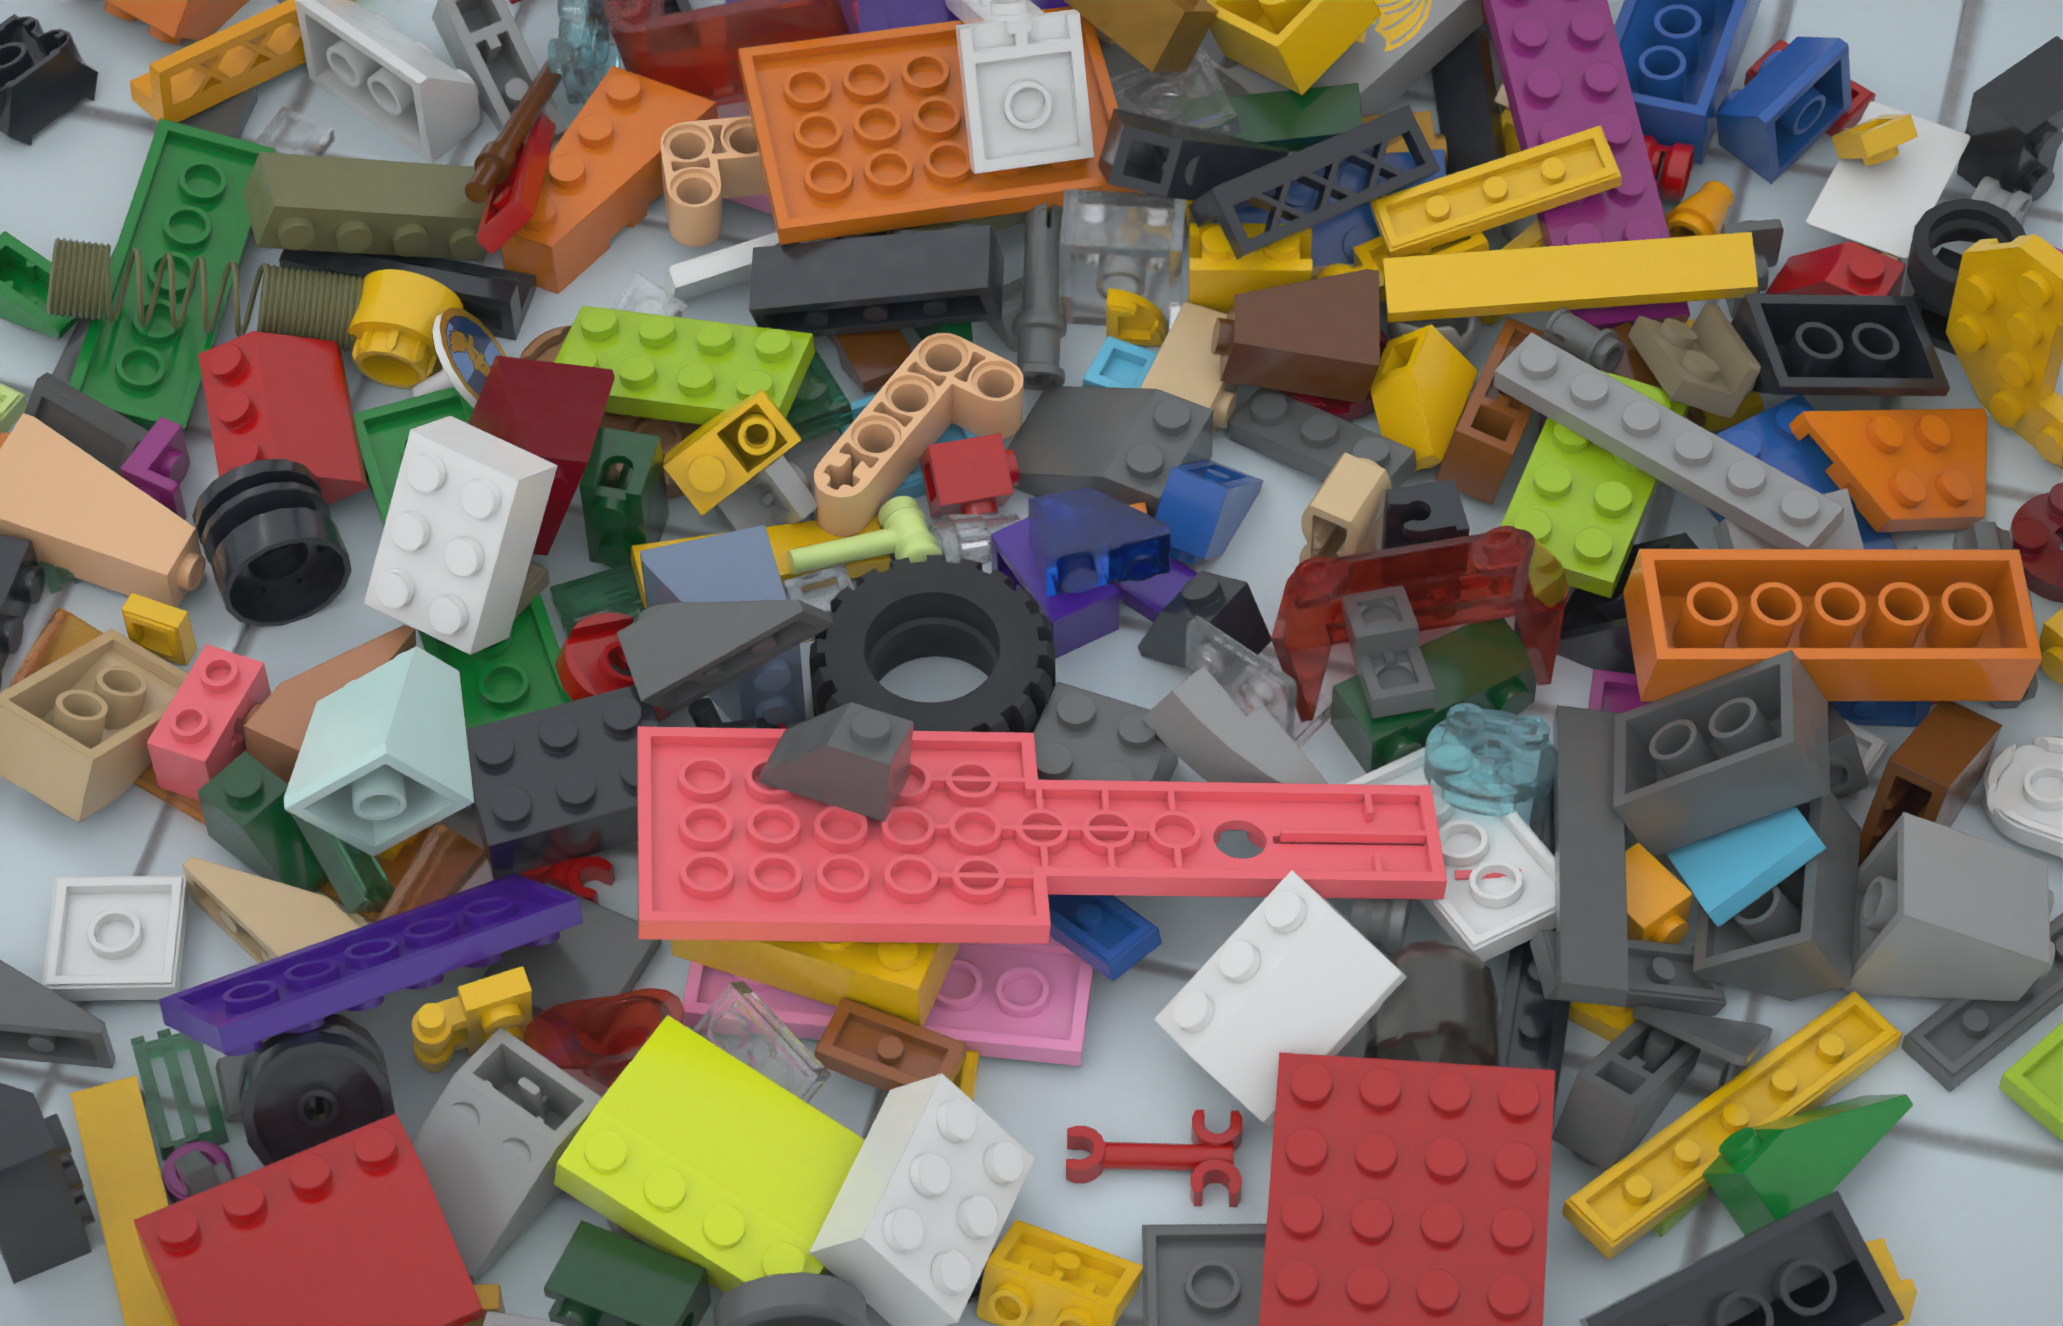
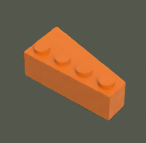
M611 66L550 153L534 216L501 246L504 269L535 275L537 287L559 294L610 249L609 240L622 228L627 226L633 228L647 216V206L663 193L661 136L666 129L682 122L718 119L717 102Z

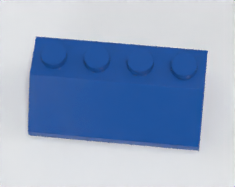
M1624 0L1614 27L1643 134L1654 136L1658 143L1671 146L1676 142L1695 146L1693 163L1703 165L1717 126L1716 114L1718 108L1730 90L1761 0Z

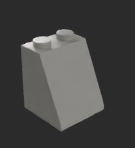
M1903 812L1858 868L1851 982L1849 986L1842 987L1841 991L1847 993L1856 991L1859 995L1947 999L1966 998L1971 1000L2018 1002L2037 979L2042 980L2047 976L2055 957V945L2050 941L2049 917L2053 908L2054 895L2048 889V861Z

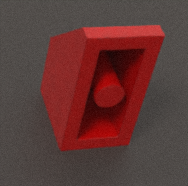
M1849 241L1789 257L1765 294L1900 296L1906 264Z

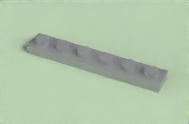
M1532 332L1494 370L1495 388L1780 549H1820L1843 523L1844 506Z

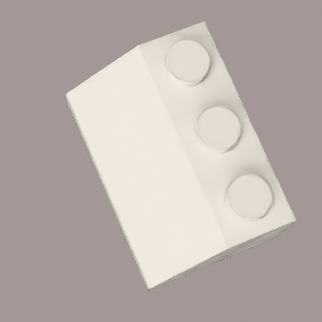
M295 0L309 79L433 164L482 124L478 101L479 90L474 80L461 69L454 70L436 58L432 51L422 42H413L395 30L382 15L378 13L372 14L352 0Z
M1291 870L1154 1020L1202 1068L1261 1122L1270 1127L1274 1123L1279 1052L1336 1056L1408 977L1327 900Z

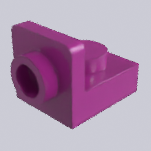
M160 417L121 466V476L185 520L187 518L180 484L188 472L190 457L187 452L183 428L180 424Z

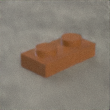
M842 997L814 1050L815 1064L887 1092L891 1089L941 1073L954 1083L966 1059V1043Z

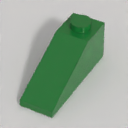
M1907 1094L1863 1095L1755 1127L1740 1129L1722 1142L1719 1147L1720 1155L1702 1174L1741 1231L1746 1235L1827 1193H1831L1913 1106V1103Z

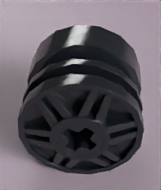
M287 459L254 461L235 467L217 478L198 497L192 514L194 526L196 527L199 541L203 545L206 559L212 566L214 579L225 608L239 622L258 627L287 625L308 618L330 605L346 587L352 571L348 552L337 525L331 520L329 506L322 495L319 481L316 475L304 464Z

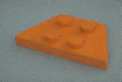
M1984 408L1803 411L1789 424L1792 433L1799 441L1810 435L1832 460L1833 464L1825 472L1840 490L1848 489L1849 496L1855 502L1857 510L1876 532L1967 529L1973 523L1979 522L1985 517L1987 415Z

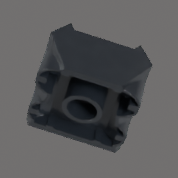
M14 14L0 24V131L12 139L32 146L33 135L83 99L88 98L94 101L98 72L83 61L70 32L56 29L44 33L38 19L30 16L19 17Z

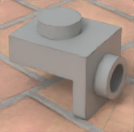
M782 455L715 505L714 509L731 531H737L760 525L769 527L793 524L806 518L818 505L811 493L812 486L806 474L797 465L788 462Z

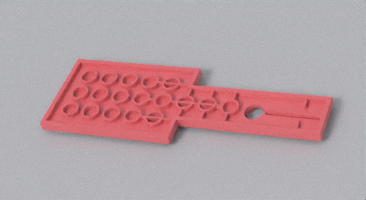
M638 726V939L1048 944L1051 928L1048 895L1267 897L1291 870L1323 898L1444 900L1447 877L1432 787L1430 785L1038 780L1034 733L913 731L909 777L886 821L883 822L760 783V773L786 729ZM1244 830L1247 831V836L1254 845L1265 849L1255 857L1240 859L1224 854L1215 844L1219 842L1221 833L1224 831Z

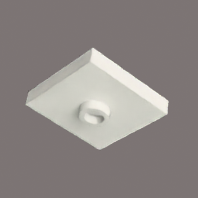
M185 875L55 877L42 985L69 1001L159 1000L179 992L190 893Z

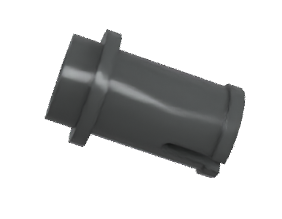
M1565 307L1556 310L1545 325L1546 329L1556 334L1554 335L1546 331L1543 333L1544 340L1598 370L1612 373L1623 358L1625 346L1624 343L1619 341L1617 332L1610 328L1601 331L1575 316Z

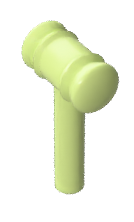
M897 496L884 503L878 512V522L883 527V530L788 550L787 561L791 573L796 575L895 553L896 560L909 557L910 563L926 562V555H942V551L937 546L936 538L930 533L925 523V516L919 509L918 502L909 496Z

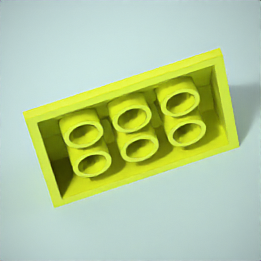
M667 1015L597 1103L558 1160L554 1185L649 1246L706 1268L708 1283L726 1293L746 1281L772 1274L799 1272L826 1274L828 1269L814 1258L809 1251L865 1139Z

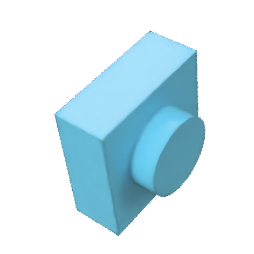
M1108 336L1083 378V387L1140 388L1158 353Z

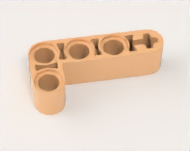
M750 116L682 122L666 129L661 136L662 185L669 231L677 242L691 247H700L712 243L722 232V199L768 194Z
M936 333L927 336L917 345L814 470V497L818 505L815 509V520L819 527L826 533L834 536H851L863 530L917 466L919 457L928 445L935 444L951 423L979 437L998 433L1002 434V439L1013 436L1019 431L1023 423L1024 383L1023 374L1019 367L1011 361L960 336L950 333Z

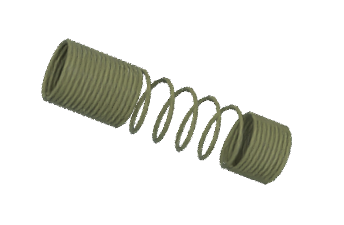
M59 237L55 239L47 299V313L49 316L51 314L55 316L60 314L61 317L64 315L68 318L72 316L74 319L79 317L80 320L84 317L86 320L91 318L92 321L97 319L100 322L103 319L105 306L107 318L110 323H113L120 314L136 257L138 317L143 327L149 324L153 315L168 261L170 319L172 328L175 331L181 328L200 265L202 322L204 332L207 335L214 330L225 288L232 269L234 325L237 337L245 335L263 275L257 326L258 332L335 341L344 352L349 350L352 353L356 336L350 335L347 330L358 310L362 296L363 278L360 275L356 277L353 274L350 277L348 273L344 276L342 273L338 275L336 272L331 274L330 271L325 273L324 270L322 272L318 270L313 272L312 269L307 271L306 268L301 270L299 267L295 270L294 267L289 269L287 266L283 268L281 265L276 267L275 264L270 266L269 263L267 265L263 263L255 276L241 327L239 272L237 263L231 259L224 270L209 324L205 259L199 255L194 261L177 320L173 255L167 251L162 257L146 316H144L142 256L140 250L135 247L130 253L118 300L112 314L111 246L109 243L106 245L100 243L98 245L97 242L93 244L90 241L86 243L84 240L79 242L78 239L75 241L72 239L67 241L66 238L61 240Z

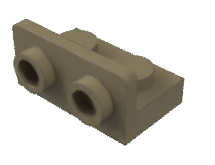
M1709 303L1704 305L1691 328L1675 319L1667 318L1662 323L1639 315L1627 335L1670 400L1732 419L1742 400L1753 390L1761 369L1760 364L1718 306Z

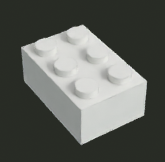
M452 416L411 429L364 604L470 655L509 638L558 465Z
M942 1073L891 1089L809 1253L838 1279L853 1284L866 1298V1303L892 1326H947L958 1323L1035 1157Z

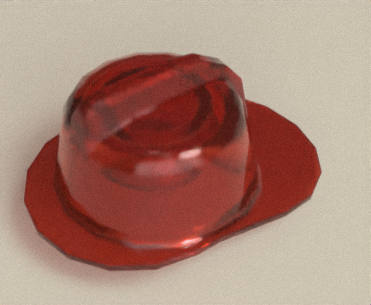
M655 988L634 990L613 996L574 1000L555 1005L538 1014L526 1027L523 1043L560 1069H581L585 1075L610 1088L665 1017L669 1015L683 1024L685 1010L678 996L668 990Z

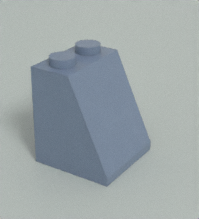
M765 525L640 551L647 608L657 604L680 602L787 600ZM800 644L708 694V696L732 721L763 717L767 723L778 725L781 722L787 726L793 722L806 720Z

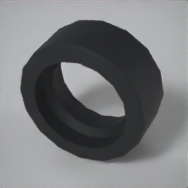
M1964 198L1945 201L1927 210L1914 227L1909 251L1907 274L1913 289L1928 304L1950 313L1959 272L1944 265L1932 253V249L1943 243L1954 241L1976 243L1982 239L1997 238L1999 243L2012 242L2018 236L2026 235L2023 226L2007 210L1987 201Z

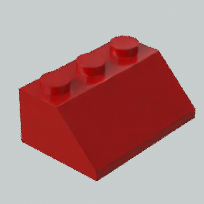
M252 331L198 354L219 477L235 467L254 461L287 459L304 464L316 475L321 486L322 495L328 505L368 489L342 352L335 341Z

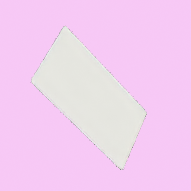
M1872 101L1869 103L1858 125L1880 115L1909 113ZM1911 114L1918 137L1898 145V156L1878 164L1865 166L1863 159H1839L1807 217L1806 223L1902 259H1907L1915 225L1927 210L1935 207L1971 138L1970 135Z

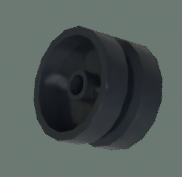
M332 1014L324 1017V1024L312 1031L296 1034L283 1032L263 1039V1046L260 1049L245 1054L243 1057L238 1082L241 1116L247 1143L264 1167L395 1114L383 1051L367 1029L343 1015Z

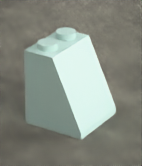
M415 646L317 701L284 796L285 810L374 857L474 803L459 671Z

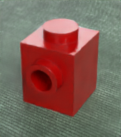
M1001 433L928 445L919 457L931 518L961 513L962 521L971 522L994 517L999 514L998 507L1003 506L1014 494L1013 487L1019 484V471L1015 454L1012 449H1004Z

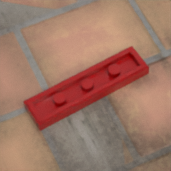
M541 112L515 153L516 164L503 183L495 185L486 200L477 233V242L492 255L535 214L557 126L543 112Z

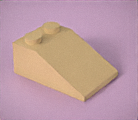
M110 629L0 692V775L6 781L21 787L54 807L59 813L69 816L77 822L83 821L120 798L152 762L147 741L188 673L115 630Z

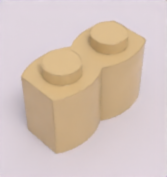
M1346 452L1342 454L1302 515L1301 527L1307 543L1299 557L1301 573L1306 582L1340 597L1353 592L1381 549L1385 492L1392 489V485L1387 471L1374 461L1358 458Z

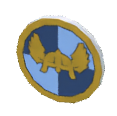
M450 307L435 317L432 330L435 350L442 368L436 374L414 386L413 395L417 397L455 387L457 392L475 408L495 356L507 357L494 335L479 319L464 309Z

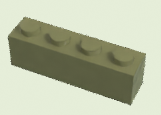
M260 152L243 191L255 241L259 248L484 261L488 253L477 242V233L486 200L482 203H475L469 200L465 194V187L475 172V168L472 166Z

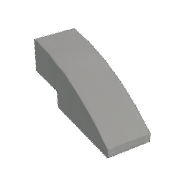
M1205 666L1174 688L1142 718L1151 729L1156 731V735L1174 754L1207 782L1329 784L1263 704L1246 716Z

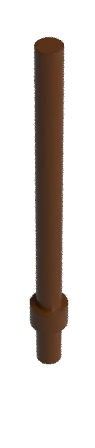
M581 11L575 15L496 140L487 143L477 156L474 163L475 172L465 187V194L472 202H484L495 185L503 183L516 164L515 153L596 27V20L589 12Z

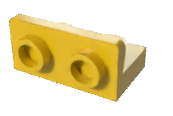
M1016 1219L985 1264L976 1315L980 1319L998 1326H1115L1139 1289L1144 1266Z

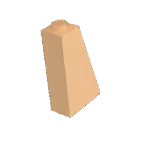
M22 414L0 449V535L31 540L38 565L128 596L131 593H135L178 608L187 591L193 592L199 586L205 572L206 560L201 554L196 527L34 416Z

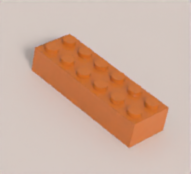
M1639 549L1623 591L1640 702H1654L1790 650L1794 652L1827 701H2021L2042 661L2020 550Z

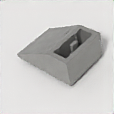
M502 1027L454 1074L411 1141L431 1184L468 1275L474 1283L563 1191L554 1185L557 1162L602 1098Z

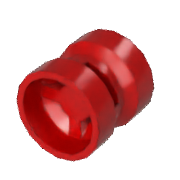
M1643 134L1660 196L1663 200L1682 203L1692 170L1695 146L1676 142L1671 146L1658 143L1654 136ZM1663 156H1665V161H1664V164H1663L1660 181H1658V177H1659L1660 170H1661V166H1662Z

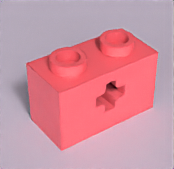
M208 644L205 645L147 741L158 787L199 800L197 791L246 751L245 738L242 735L245 718L254 705L257 703L263 704L271 694L263 662Z

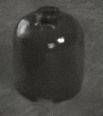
M1437 940L1412 942L1392 952L1387 958L1407 977L1384 1000L1379 1010L1367 1022L1363 1058L1500 1067L1498 993L1491 969L1472 950L1451 942Z

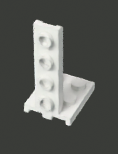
M945 0L947 8L964 23L955 26L971 170L977 174L1094 157L1080 13L1075 9L1044 13L1030 0Z

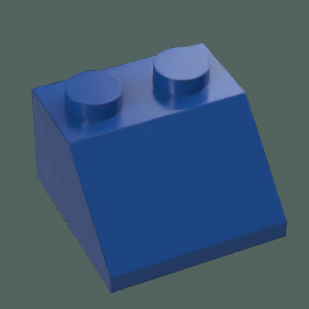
M1797 36L1783 51L1776 50L1772 52L1760 66L1758 74L1742 90H1733L1721 102L1716 114L1719 145L1772 184L1852 107L1849 44L1841 38Z

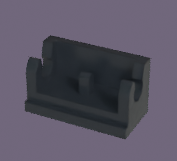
M1454 479L1389 489L1385 492L1380 569L1384 580L1402 581L1405 578L1414 577L1423 582L1424 585L1419 589L1405 590L1411 607L1449 602L1450 607L1462 605L1470 527Z

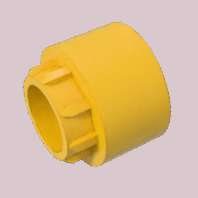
M385 269L374 271L365 276L359 307L347 330L350 335L356 336L352 358L357 368L365 376L378 383L402 389H411L426 380L427 377L439 372L442 364L435 350L432 332L435 317L450 307L463 309L459 297L440 282L414 272Z

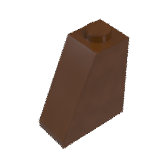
M1365 269L1236 294L1227 318H1217L1212 335L1211 352L1212 354L1220 355V381L1364 404L1380 367L1379 271Z
M1940 701L1887 761L1860 833L1858 868L1903 812L1951 828L1983 777L2002 724L1956 702Z

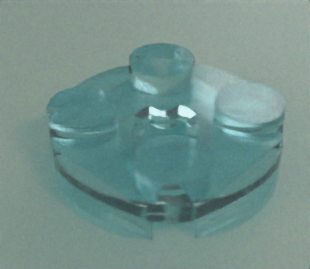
M558 0L557 2L560 18L558 38H552L549 42L548 64L553 74H562L567 100L570 104L585 105L610 67L620 68V43L609 44L608 25H618L617 14L612 0Z
M1471 703L1456 704L1447 711L1446 720L1437 724L1427 738L1423 764L1424 776L1429 785L1433 778L1434 782L1443 788V800L1451 806L1469 813L1484 816L1515 813L1516 803L1528 801L1532 797H1534V806L1544 800L1553 785L1556 751L1549 740L1550 728L1544 720L1536 716H1519L1500 710L1482 709ZM1482 759L1496 760L1494 766L1481 763Z

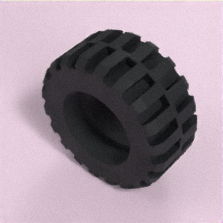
M926 555V562L910 563L909 557L891 561L889 563V570L879 573L874 568L856 579V589L852 590L847 586L831 600V612H826L831 614L834 625L814 636L815 641L810 645L809 665L814 717L853 702L913 721V731L1034 732L1056 685L1053 632L1047 617L1039 612L1038 602L1031 594L1023 588L1014 591V580L996 569L991 574L982 571V563L966 558H961L960 564L946 562L945 555ZM931 656L959 659L975 666L988 676L983 684L970 693L943 702L909 700L890 692L879 683L887 673L897 666L914 659Z

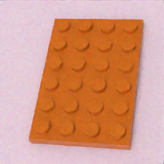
M1071 6L1042 9V11L1044 13L1072 10L1073 8ZM1080 14L1094 157L977 174L971 170L956 36L955 25L964 24L961 20L738 49V65L779 245L1027 212L1043 203H1047V209H1050L1053 204L1064 207L1137 197L1138 191L1108 184L1098 167L1113 109H1118L1095 26Z

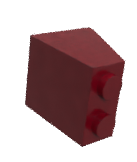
M496 355L468 424L558 465L533 554L548 556L589 461L615 376L612 369Z

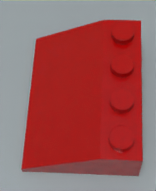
M397 1114L134 1219L147 1268L174 1326H462L484 1317L482 1305L431 1184Z

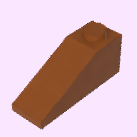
M1507 317L1456 427L1435 479L1436 482L1454 479L1459 492L1490 505L1495 500L1534 411L1531 407L1494 387V370L1531 332L1543 338L1544 333L1510 317Z

